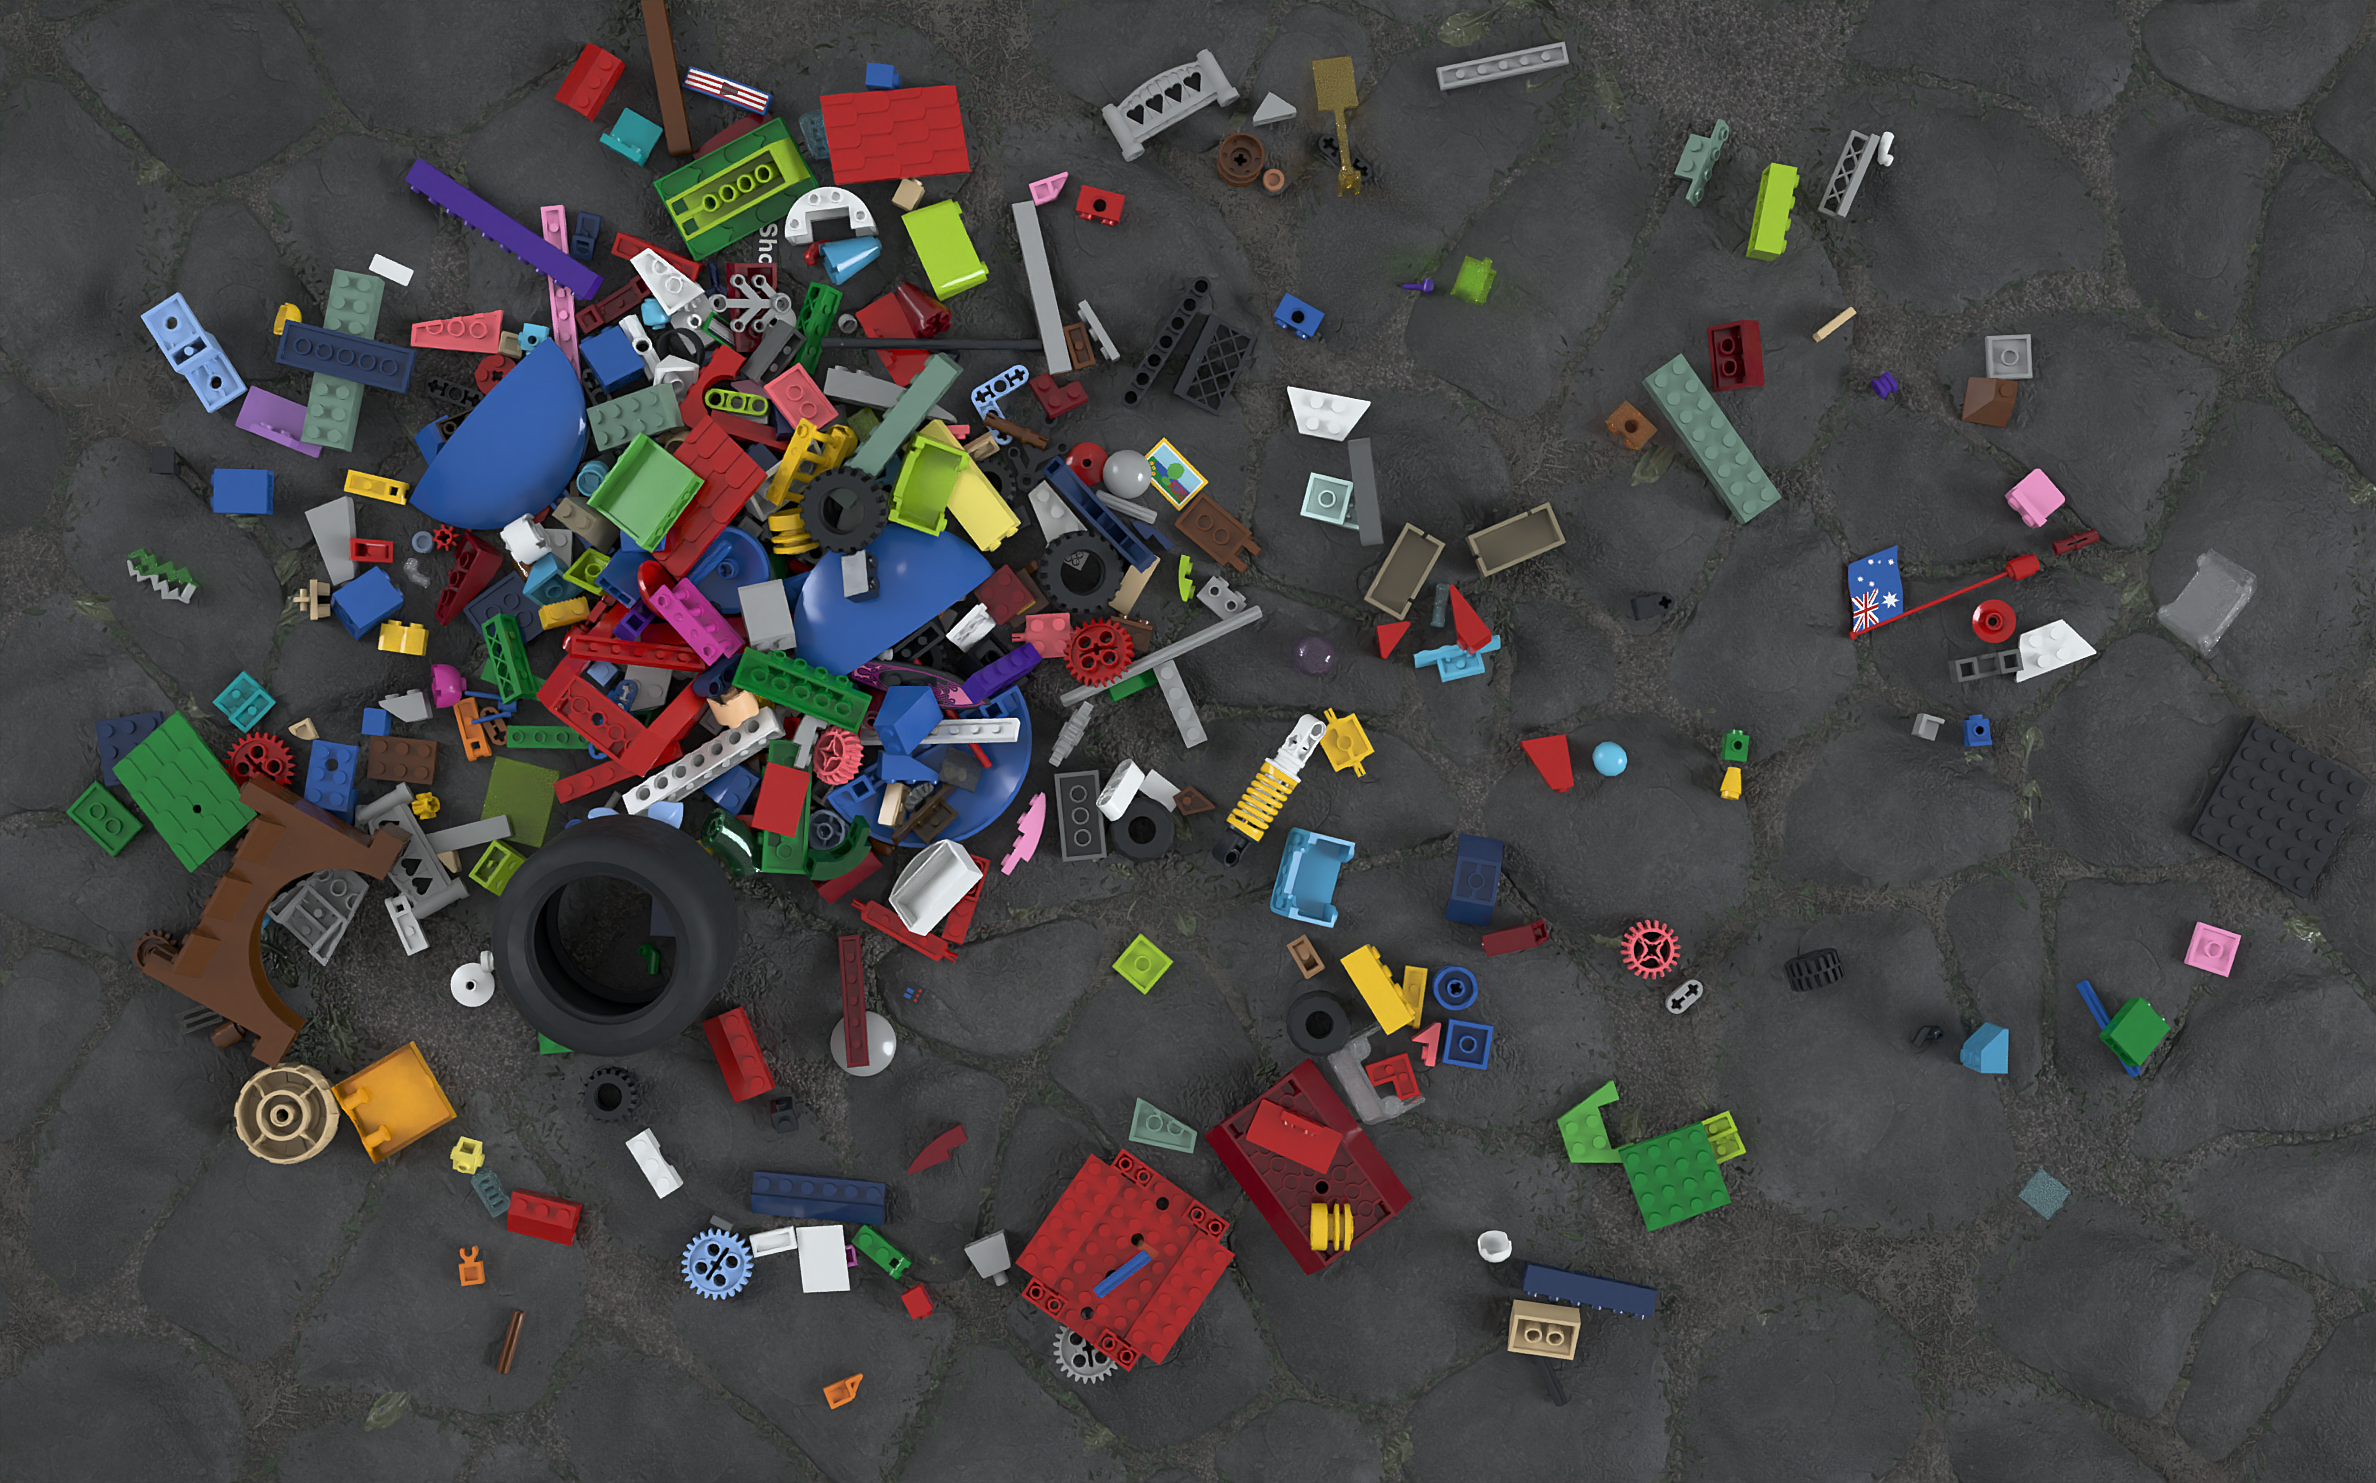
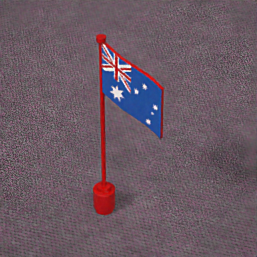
M1898 545L1848 565V587L1853 607V631L1848 632L1851 640H1854L1860 634L2005 576L2016 582L2036 574V571L2040 570L2039 561L2035 554L2022 555L2007 561L2005 572L1903 612V589L1897 564Z

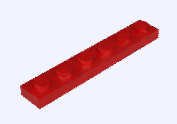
M571 634L570 658L703 673L705 670V661L693 648Z

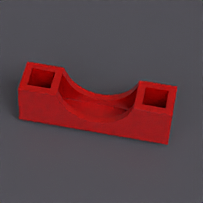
M725 344L714 350L709 365H705L699 373L700 378L696 384L692 383L686 392L687 397L683 402L680 401L678 403L684 426L690 430H693L706 414L709 415L705 406V395L709 388L721 380L736 381L741 374L740 370L747 362L745 357Z

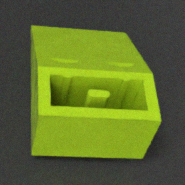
M501 839L493 840L468 876L486 889L501 896L509 879L528 858Z

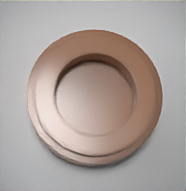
M1277 169L1266 171L1262 179L1264 188L1270 192L1279 191L1284 185V175Z

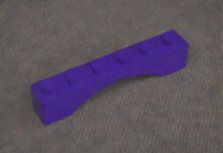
M641 599L615 626L612 632L621 640L633 642L657 615Z

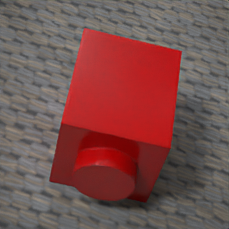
M922 1282L906 1290L901 1295V1299L913 1320L918 1317L921 1320L931 1314L930 1310L933 1309L934 1304Z

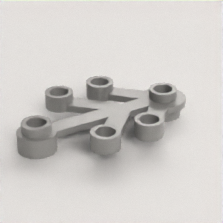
M734 274L730 278L731 285L739 288L748 299H726L724 295L714 294L708 300L709 308L714 312H723L726 308H748L739 319L731 321L730 328L734 332H742L745 329V325L761 308H769V310L761 319L752 321L751 328L755 332H763L766 329V325L777 314L784 315L791 308L789 296L784 293H776L766 282V278L758 274L752 277L751 283L754 287L761 288L769 299H761L745 282L744 276ZM736 277H739L741 280L739 285L735 283ZM758 277H760L762 280V283L760 285L756 284V279ZM715 299L719 300L718 307L714 306ZM778 300L782 301V307L780 308L777 306ZM737 321H739L741 324V327L738 330L735 328V323ZM757 322H760L762 325L759 330L756 328Z

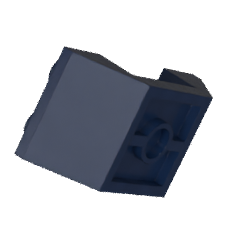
M1459 834L1456 851L1458 856L1451 896L1447 902L1446 920L1488 927L1495 905L1502 865V840Z

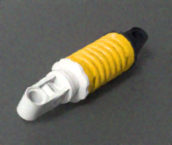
M1310 714L1303 715L1299 719L1298 724L1287 737L1282 748L1278 749L1277 752L1279 753L1276 755V758L1274 760L1270 758L1265 759V763L1260 768L1261 773L1256 774L1257 780H1253L1251 782L1252 787L1246 789L1249 795L1243 794V801H1238L1237 806L1240 809L1234 808L1228 818L1224 820L1223 823L1228 828L1214 846L1212 855L1227 868H1233L1239 863L1251 843L1259 844L1260 839L1264 835V830L1269 827L1267 822L1271 823L1273 821L1271 815H1277L1278 810L1276 808H1282V802L1287 800V796L1284 793L1291 794L1292 789L1294 790L1296 785L1301 782L1297 772L1305 766L1304 763L1326 733V725Z

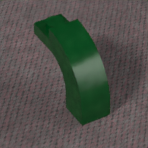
M863 815L854 816L847 836L837 846L826 850L809 849L803 869L810 880H830L840 877L856 868L865 859L871 849V845L867 840L871 827Z

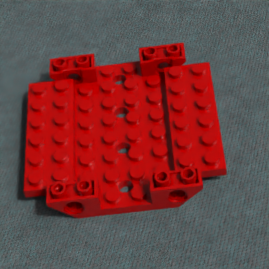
M1123 1148L1110 1166L1091 1153L1015 1262L1033 1275L1021 1296L1086 1339L1093 1347L1127 1371L1131 1370L1142 1353L1160 1365L1235 1256V1254L1218 1243L1230 1224ZM1160 1197H1165L1169 1201L1168 1207L1164 1210L1158 1209L1156 1205ZM1136 1233L1141 1234L1144 1238L1140 1246H1135L1131 1242L1132 1236ZM1142 1250L1149 1254L1151 1261L1103 1298H1099L1096 1295L1094 1287L1106 1279L1108 1271L1118 1270ZM1091 1307L1093 1309V1316L1089 1319H1084L1080 1314L1082 1308Z

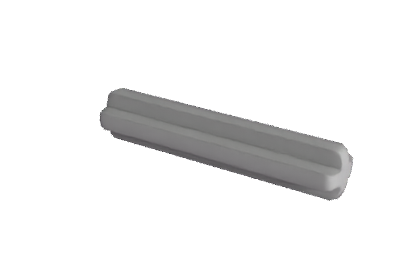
M1098 490L1096 493L1099 500L1107 507L1151 524L1155 522L1157 517L1156 511L1102 490Z

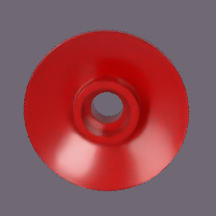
M1084 442L1070 450L1066 458V464L1086 486H1092L1103 480V468L1108 460V455L1101 446L1091 442ZM1089 459L1091 466L1085 467L1083 465L1084 460Z
M1995 599L1987 600L1975 609L1972 616V627L1975 634L1981 640L1988 643H2000L2008 639L2014 632L2016 616L2013 609L2007 603ZM1990 618L1995 620L1993 626L1988 623Z

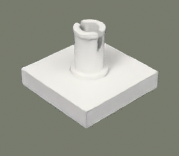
M704 294L701 303L695 309L689 312H676L671 316L670 322L675 329L687 328L695 332L706 348L716 340L700 330L712 311L708 305L709 299ZM679 334L691 355L697 354L693 343L686 336Z

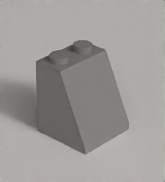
M782 579L739 587L738 595L741 616L750 648L766 654L769 650H786L796 647L795 632Z

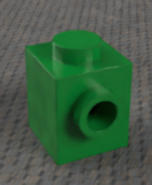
M1730 729V733H1724L1721 759L1746 762L1749 736L1743 735L1744 731Z

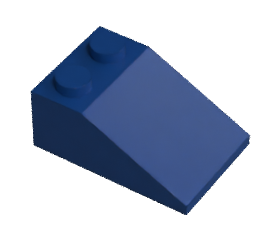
M741 762L700 787V789L719 805L738 816L744 814L761 787L763 779H761L760 773Z

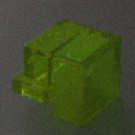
M1466 255L1450 294L1465 299L1474 305L1483 306L1497 273L1496 270L1490 268L1493 260L1484 257L1482 261Z

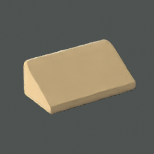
M902 783L887 784L878 818L880 825L896 829L899 825L903 826L907 812L905 802L912 791L911 788Z

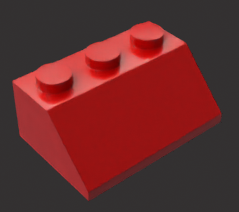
M588 43L554 99L593 122L625 70L626 65L622 60L604 49Z
M518 1188L512 1193L508 1209L507 1231L572 1246L582 1203Z

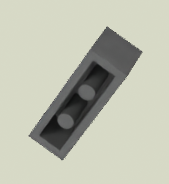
M779 319L740 372L753 383L763 388L782 373L807 338L795 327Z

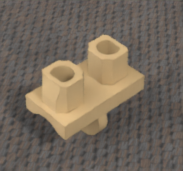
M310 580V597H307V589H300V597L293 598V602L300 603V611H307V603H310V620H318V618L330 616V604H318L317 596H330V584Z

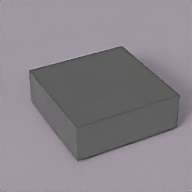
M716 1212L710 1220L711 1224L727 1232H730L736 1223L735 1220L719 1212Z

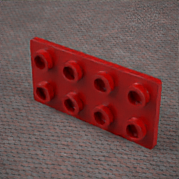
M893 292L856 313V317L868 338H916ZM875 349L895 383L901 387L910 384L911 379L917 372L924 371L926 368L924 363L930 357L928 351L924 349Z
M1262 1099L1245 1138L1252 1143L1326 1174L1343 1134Z

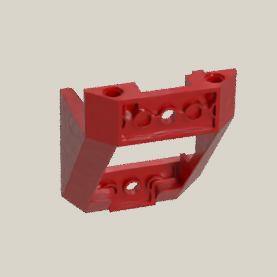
M640 596L630 609L621 602H618L586 636L613 639L616 635L612 630L642 597ZM720 613L724 619L741 617L737 613ZM570 652L536 694L550 712L619 765L641 777H644L671 741L687 739L710 708L707 697L697 696L693 691L694 681L702 674L699 673L647 728L582 678L580 674L585 668L591 666L593 662L591 660L570 658ZM708 664L705 666L704 672L710 667ZM597 712L601 713L604 717V722L600 726L593 722V715Z

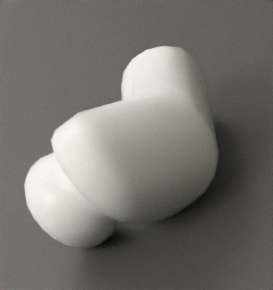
M1890 132L1883 133L1878 146L1877 161L1880 165L1890 166L1893 160V156L1887 154L1894 135Z

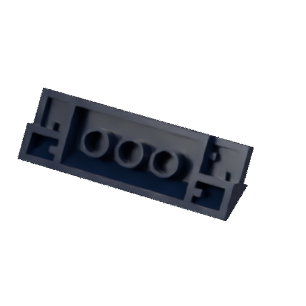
M755 1170L751 1194L752 1213L883 1225L886 1182L806 1173Z

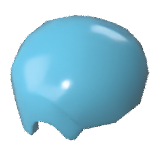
M1612 741L1602 742L1596 746L1592 754L1596 769L1605 776H1616L1626 768L1627 757L1625 751L1620 745Z

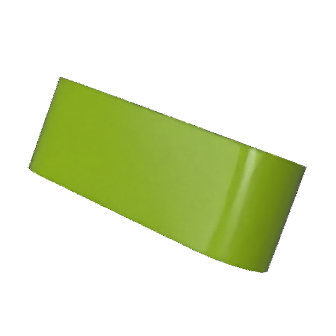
M711 389L705 395L706 404L711 409L721 412L762 418L766 417L771 411L770 402L760 395L721 389ZM719 394L721 402L718 405H712V397ZM736 398L743 399L741 408L735 409L733 407V402ZM763 401L765 403L764 410L756 412L755 404Z

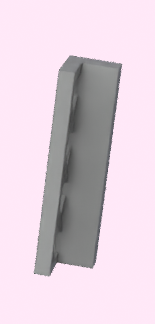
M1855 130L1851 131L1818 206V212L1838 221H1842L1846 217L1879 142V136L1871 134L1868 137ZM1854 137L1865 142L1863 149L1858 152H1854L1852 147ZM1852 157L1855 164L1854 170L1846 172L1843 162L1845 159ZM1843 177L1847 186L1845 190L1837 193L1834 185L1835 180ZM1835 197L1838 205L1835 212L1824 208L1826 201Z

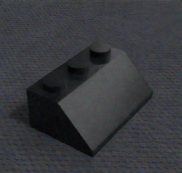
M990 632L970 648L954 666L969 679L972 674L1011 652ZM1030 672L1001 690L1017 684L1022 693L1036 678Z

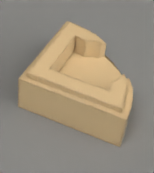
M310 718L288 727L293 735L301 739L313 740L319 738Z

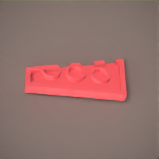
M498 310L490 313H479L465 317L460 316L453 317L452 319L412 324L410 346L497 354L504 311Z

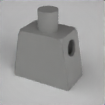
M1004 1229L965 1246V1252L983 1279L993 1275L997 1286L1009 1281L1005 1270L1012 1267V1258Z

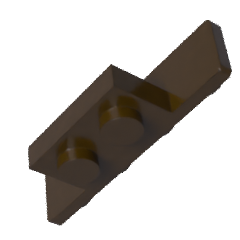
M955 777L951 781L947 780L940 787V791L935 796L931 795L924 802V806L919 811L915 810L912 812L908 821L903 826L899 825L893 831L892 841L894 845L898 846L913 832L928 846L959 817V814L945 801L959 788L958 780Z

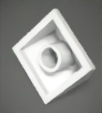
M669 355L656 365L654 385L672 383L677 403L683 402L687 397L686 392L692 383L696 384L698 380L699 365Z

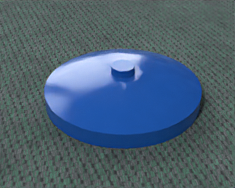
M727 525L684 578H688L722 541H729L733 549L696 588L719 613L734 614L741 612L738 588L770 581L771 568L768 555L755 536L742 528Z

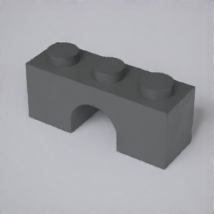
M2020 648L1948 661L1952 683L2024 670Z

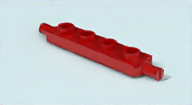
M856 898L853 900L851 907L862 912L861 920L935 961H939L942 957L953 963L956 961L958 955L947 949L948 941L941 939V937L930 931L926 936L909 931L896 912L874 900L869 901L867 904Z

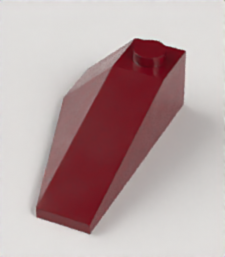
M726 263L728 299H748L739 288L731 285L730 278L734 274L744 276L745 282L761 299L769 298L761 288H756L752 285L751 279L754 275H763L774 291L776 290L777 263ZM736 277L735 283L739 285L741 280L739 277ZM758 277L756 279V284L760 285L762 283V280L760 277ZM730 308L731 321L739 319L748 308ZM761 308L745 325V329L742 332L733 331L735 352H755L760 345L763 332L753 331L751 323L755 319H761L769 308ZM739 321L735 323V328L738 330L741 327ZM757 322L756 328L759 330L762 325L760 322Z

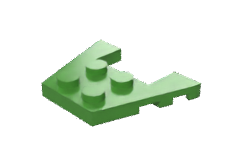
M1613 1080L1605 1083L1603 1087L1593 1092L1587 1099L1580 1104L1578 1103L1557 1119L1571 1163H1623L1618 1150L1634 1144L1630 1142L1611 1148L1598 1106L1619 1100Z

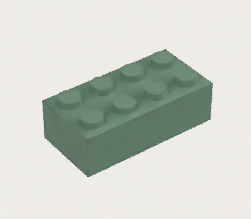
M672 383L657 384L586 409L599 452L615 450L630 445L631 440L639 432L648 437H653L684 426Z

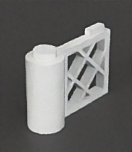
M983 603L977 604L946 637L966 653L997 622L986 610L987 607Z

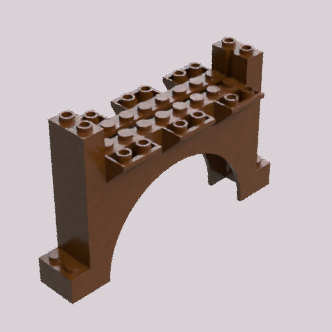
M260 774L254 779L250 778L248 782H244L239 790L241 796L238 801L261 814H258L256 818H252L246 828L249 832L239 840L235 847L238 852L231 860L233 866L223 876H219L214 884V887L217 889L206 898L203 904L206 908L198 919L201 921L197 928L194 927L191 933L188 932L181 943L184 946L180 951L167 943L162 944L159 948L155 947L152 952L149 951L142 962L145 964L142 972L258 1034L252 1044V1047L255 1049L251 1056L275 1068L288 1054L306 1019L295 1013L281 1000L270 984L263 967L260 952V933L265 913L271 901L285 884L314 871L326 869L353 870L371 875L383 881L386 874L393 871L413 834L388 822L385 826L381 825L370 836Z

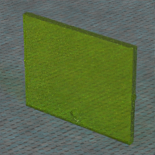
M496 756L480 821L508 814L513 836L503 839H507L509 842L515 841L541 848L556 793L552 783L559 781L561 772L532 765L530 762L524 763Z

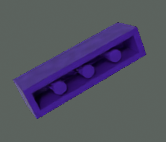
M1028 642L972 674L962 685L961 689L975 705L1030 673L1043 658L1034 646Z

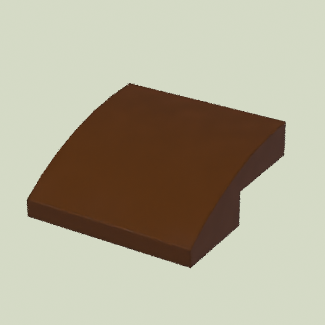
M1083 322L1062 327L1072 370L1053 374V378L1096 364Z

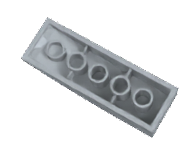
M835 366L834 369L828 368L823 394L830 400L887 411L890 407L898 404L896 398L906 389L874 378L866 371L857 370L856 373H851L846 367ZM935 405L925 418L932 421L939 419L943 423L957 425L958 422L953 415L938 405Z

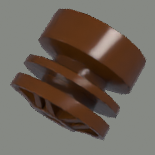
M1245 132L1228 136L1221 144L1216 161L1217 172L1221 179L1234 187H1246L1252 184L1259 177L1265 159L1264 148L1261 142L1255 136ZM1238 159L1242 160V166H1238Z

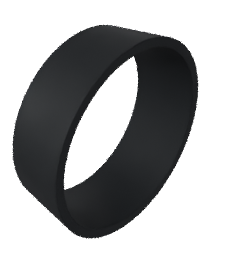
M677 328L665 332L660 337L657 344V353L660 361L671 355L669 349L670 337L673 333H679L686 336L693 343L697 352V365L699 367L702 365L705 359V347L695 332L687 328Z

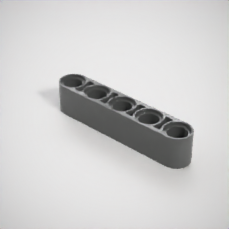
M1369 437L1349 440L1348 449L1361 545L1364 547L1384 544L1371 439Z

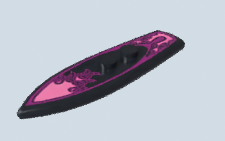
M874 657L848 673L850 681L887 694L890 686H930L940 709L971 710L978 709L981 705H991V699L988 697L974 705L961 689L962 685L966 682L962 678L943 670L894 659H884L882 661Z

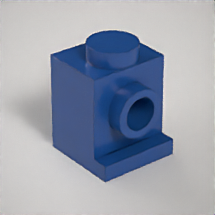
M1970 715L1969 720L1962 721L1965 747L1992 745L1989 718L1983 719V715ZM1978 726H1980L1981 734L1976 733Z

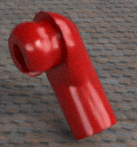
M829 238L813 242L809 245L804 253V260H806L807 265L813 266L818 263V247L822 243L830 242Z

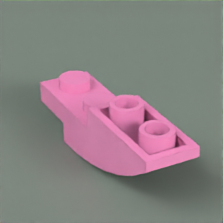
M1043 792L1040 795H1034L1029 803L1032 808L1028 814L1023 812L1017 822L1020 824L1018 830L1025 835L1023 837L1018 836L1013 844V847L1016 849L1012 855L1007 853L1001 862V865L1004 866L1001 871L1008 876L1020 858L1027 862L1030 860L1039 843L1044 828L1047 807L1046 794Z

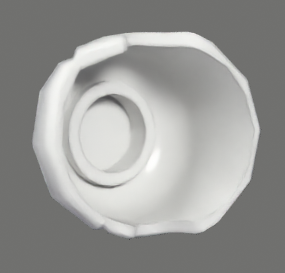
M1487 1231L1478 1238V1249L1480 1255L1485 1260L1493 1263L1502 1262L1510 1256L1512 1251L1511 1241L1508 1240L1505 1232Z

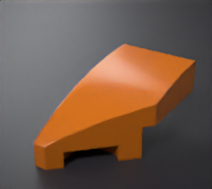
M862 1373L822 1388L831 1409L852 1401L862 1380Z

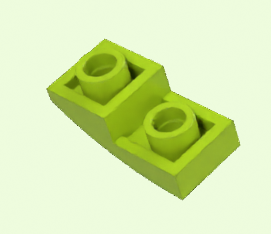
M1181 555L1179 589L1182 601L1187 603L1188 598H1193L1196 586H1192L1193 580L1185 578V575L1190 576L1193 563L1189 562V556Z

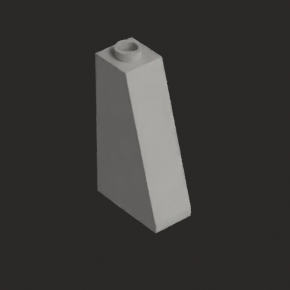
M344 496L306 511V517L334 586H342L343 588L360 577L359 563L349 561V538H357L353 499Z

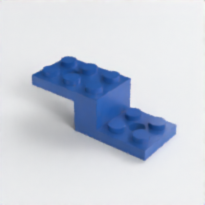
M313 739L304 799L354 826L355 810L360 790L352 788L359 747ZM332 758L338 762V768L335 771H331L328 768V761Z

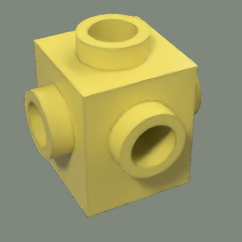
M461 1136L457 1146L453 1147L450 1159H453V1169L462 1173L474 1174L477 1167H481L484 1161L485 1154H482V1142Z

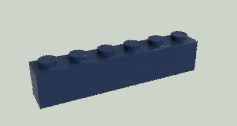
M1530 1261L1525 1262L1521 1281L1522 1290L1530 1296L1538 1297V1294L1547 1295V1299L1559 1301L1560 1298L1567 1299L1570 1304L1580 1306L1581 1303L1590 1304V1308L1602 1310L1603 1307L1610 1308L1613 1313L1624 1314V1311L1630 1312L1633 1317L1645 1319V1316L1652 1317L1657 1290L1654 1287Z

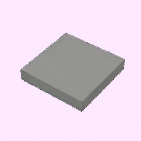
M2031 334L1985 337L1987 378L2005 380L2033 378Z

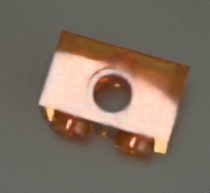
M1627 400L1605 421L1608 424L1607 429L1614 435L1619 434L1624 439L1623 444L1630 450L1635 449L1638 451L1658 430ZM1626 422L1634 424L1635 431L1633 433L1625 430Z

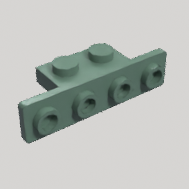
M1718 119L1710 138L1690 134L1674 174L1676 177L1692 181L1685 198L1692 207H1696L1698 202L1701 201L1706 182L1711 178L1713 165L1720 156L1723 141L1728 137L1729 127L1722 119Z

